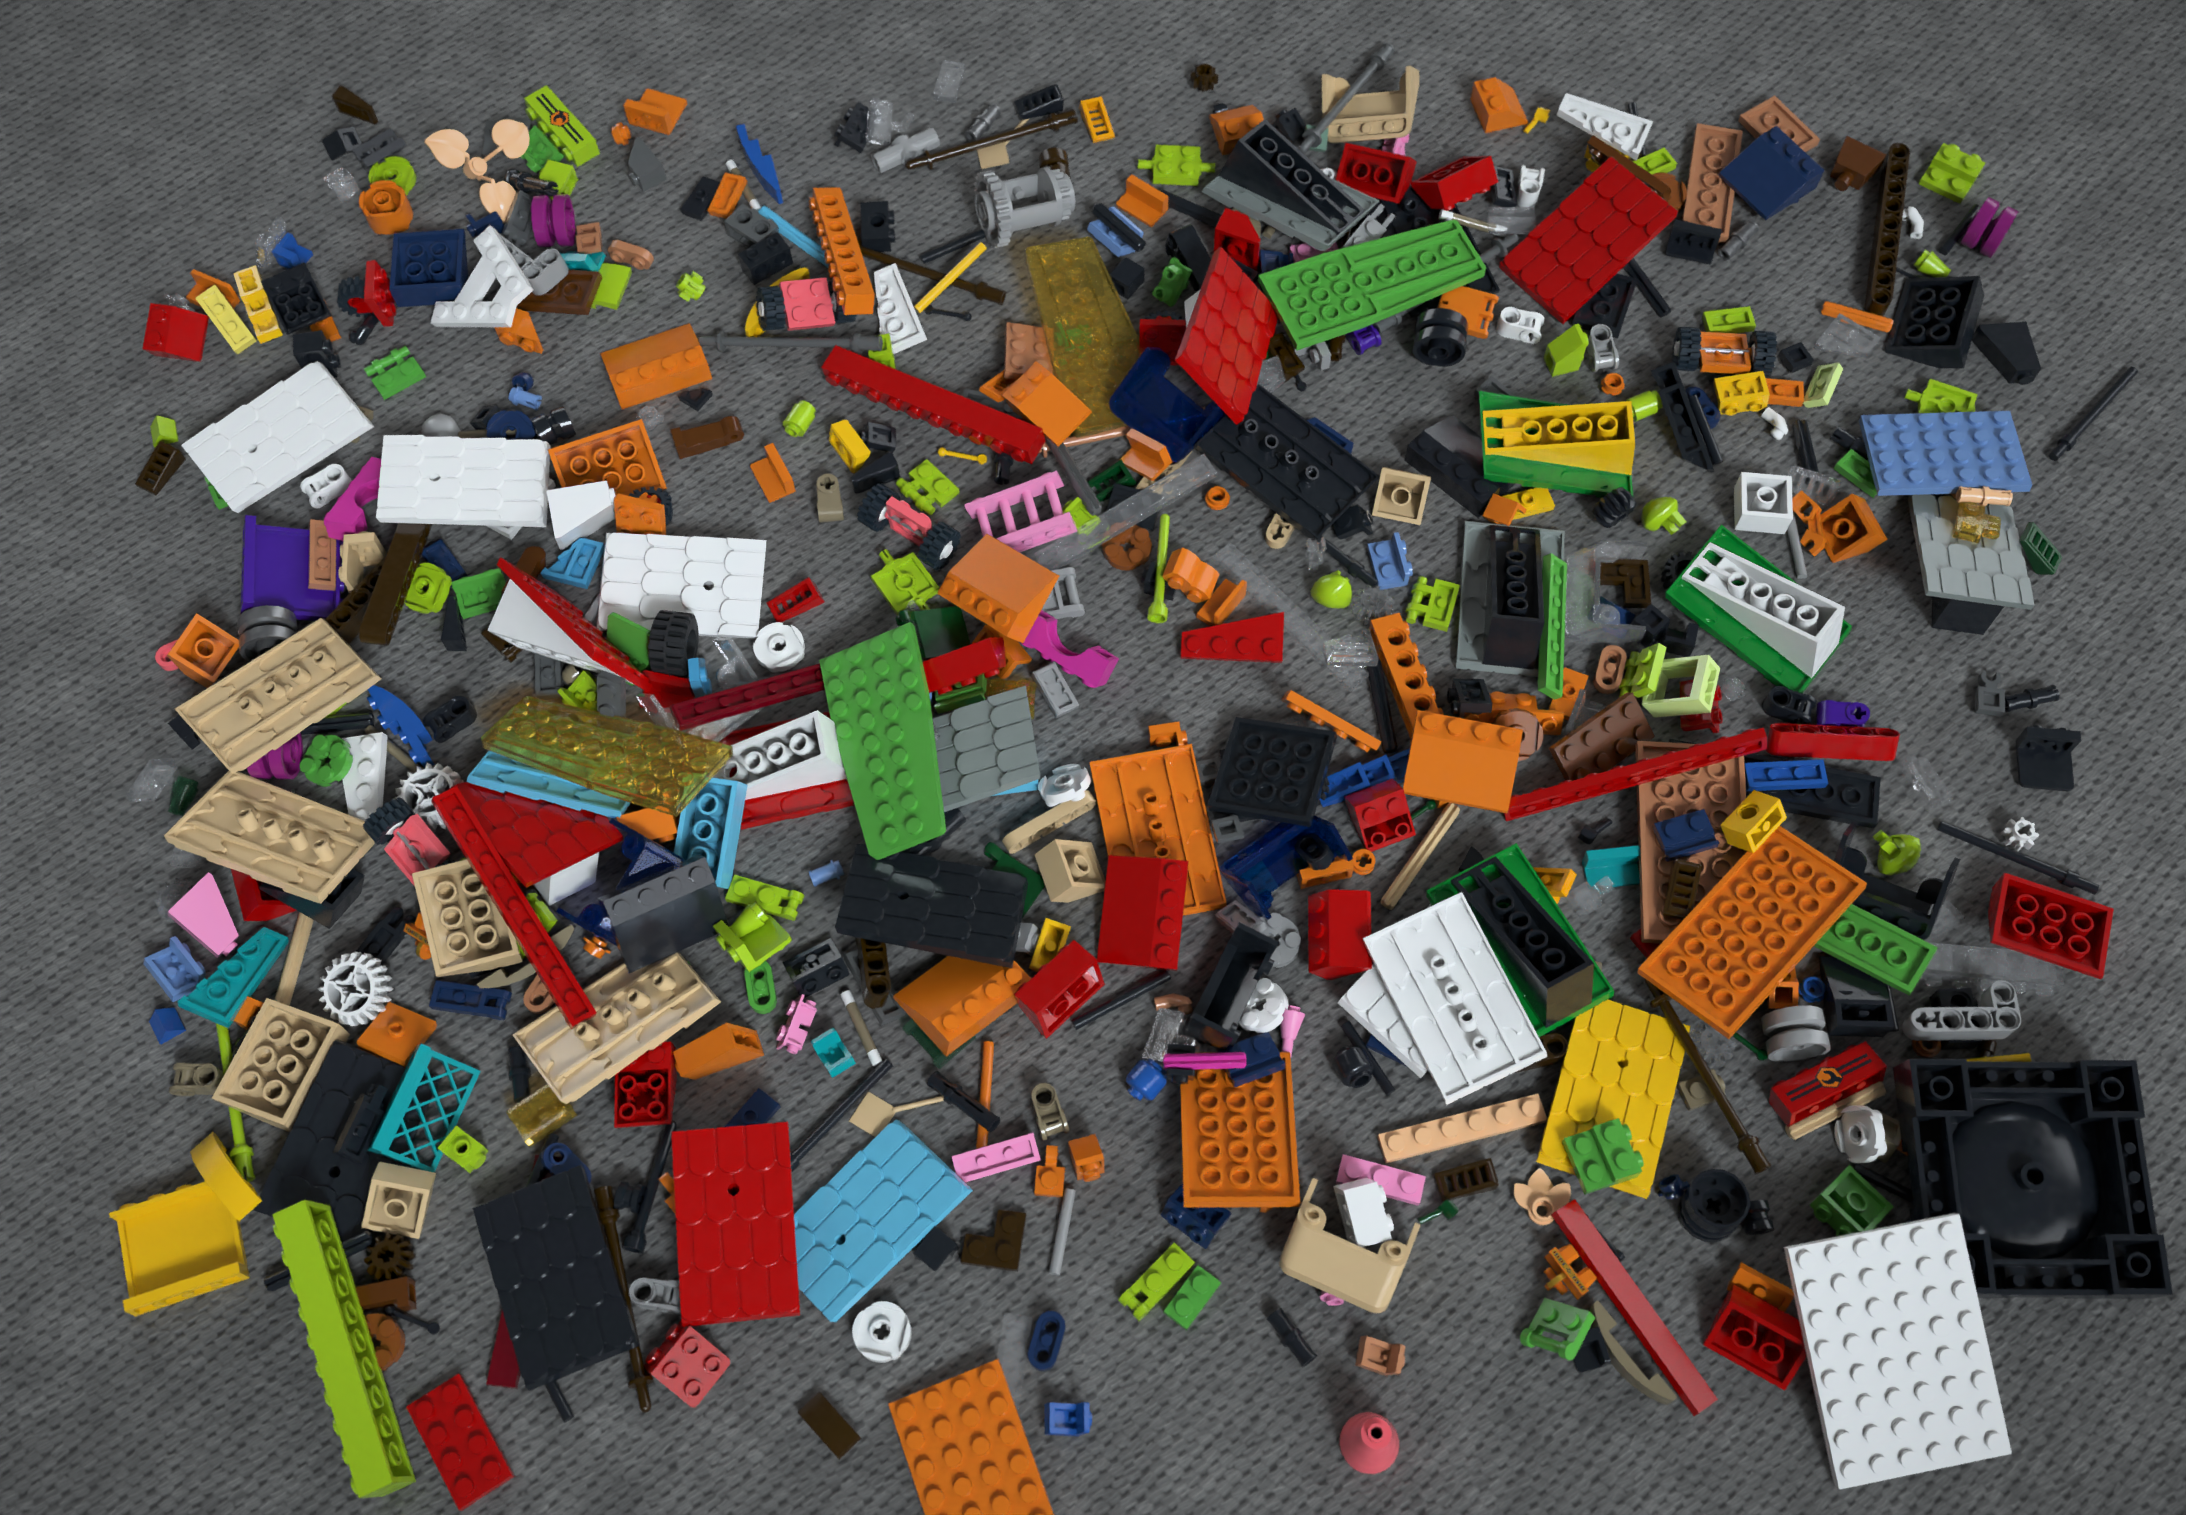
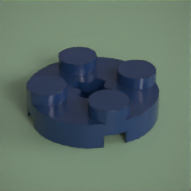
M500 411L487 423L486 438H506L508 436L506 433L508 429L511 431L516 429V437L506 440L537 439L534 424L521 411Z

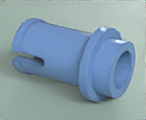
M513 387L509 393V401H512L514 405L521 404L538 410L542 401H538L542 400V396L524 391L522 387Z
M832 859L830 860L831 863L809 871L814 887L834 878L840 879V876L844 875L839 860L833 861Z

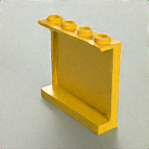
M205 1180L196 1185L187 1184L176 1188V1191L168 1194L152 1195L147 1198V1201L138 1204H124L119 1207V1210L109 1213V1217L116 1220L118 1225L129 1298L123 1300L124 1311L135 1317L250 1278L240 1221L224 1206Z

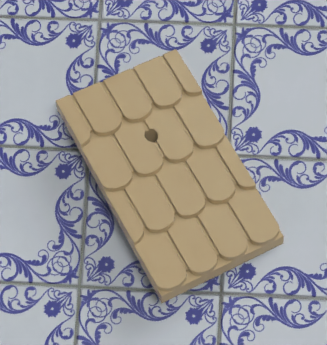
M320 618L181 704L175 710L229 771L236 773L237 771H243L272 749H278L309 725L319 722L345 702H351L382 678L324 619Z
M228 771L164 835L167 842L174 844L178 849L205 857L210 862L248 874L253 879L280 887L284 892L320 904L359 862V859L375 844L373 839L363 829L365 821L238 771L236 773Z
M677 952L630 974L625 963L584 988L583 991L597 1014L586 1022H580L575 1028H570L556 1006L514 1033L513 1037L558 1099L568 1104L578 1100L607 1078L609 1080L646 1051L655 1049L681 1028L689 1027L721 1003V1001L680 952Z

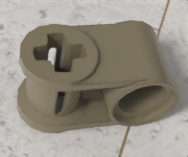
M823 474L816 483L819 523L844 521L838 479L832 474Z
M175 1063L173 1065L175 1076L173 1086L169 1087V1093L176 1096L214 1095L224 1076L223 1071L210 1063ZM213 1075H215L214 1079L210 1083H208L209 1079Z
M1047 1083L1036 1085L1032 1090L1031 1097L1042 1140L1045 1141L1048 1136L1060 1132L1069 1133V1126L1054 1087ZM1041 1093H1047L1052 1097L1051 1101L1047 1104H1041L1036 1099Z

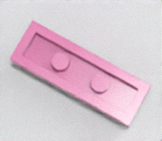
M1033 1132L951 1156L956 1174L964 1182L1041 1160Z
M1343 1154L1336 1184L1369 1178L1377 1181L1378 1186H1383L1386 1197L1419 1206L1426 1176Z

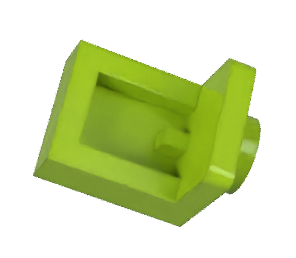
M1079 497L1074 501L1069 500L1062 508L1063 513L1070 512L1078 530L1076 533L1083 540L1101 524V520L1096 515L1092 516L1089 514Z

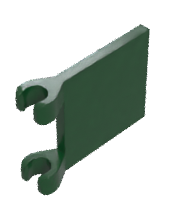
M958 606L920 611L903 610L899 612V616L895 617L898 626L909 622L915 623L921 644L920 653L922 661L971 644L962 610Z
M989 842L984 848V855L997 862L992 870L1015 873L1027 878L1028 889L1022 915L1023 919L1044 889V880L1041 875L1003 852L994 843Z

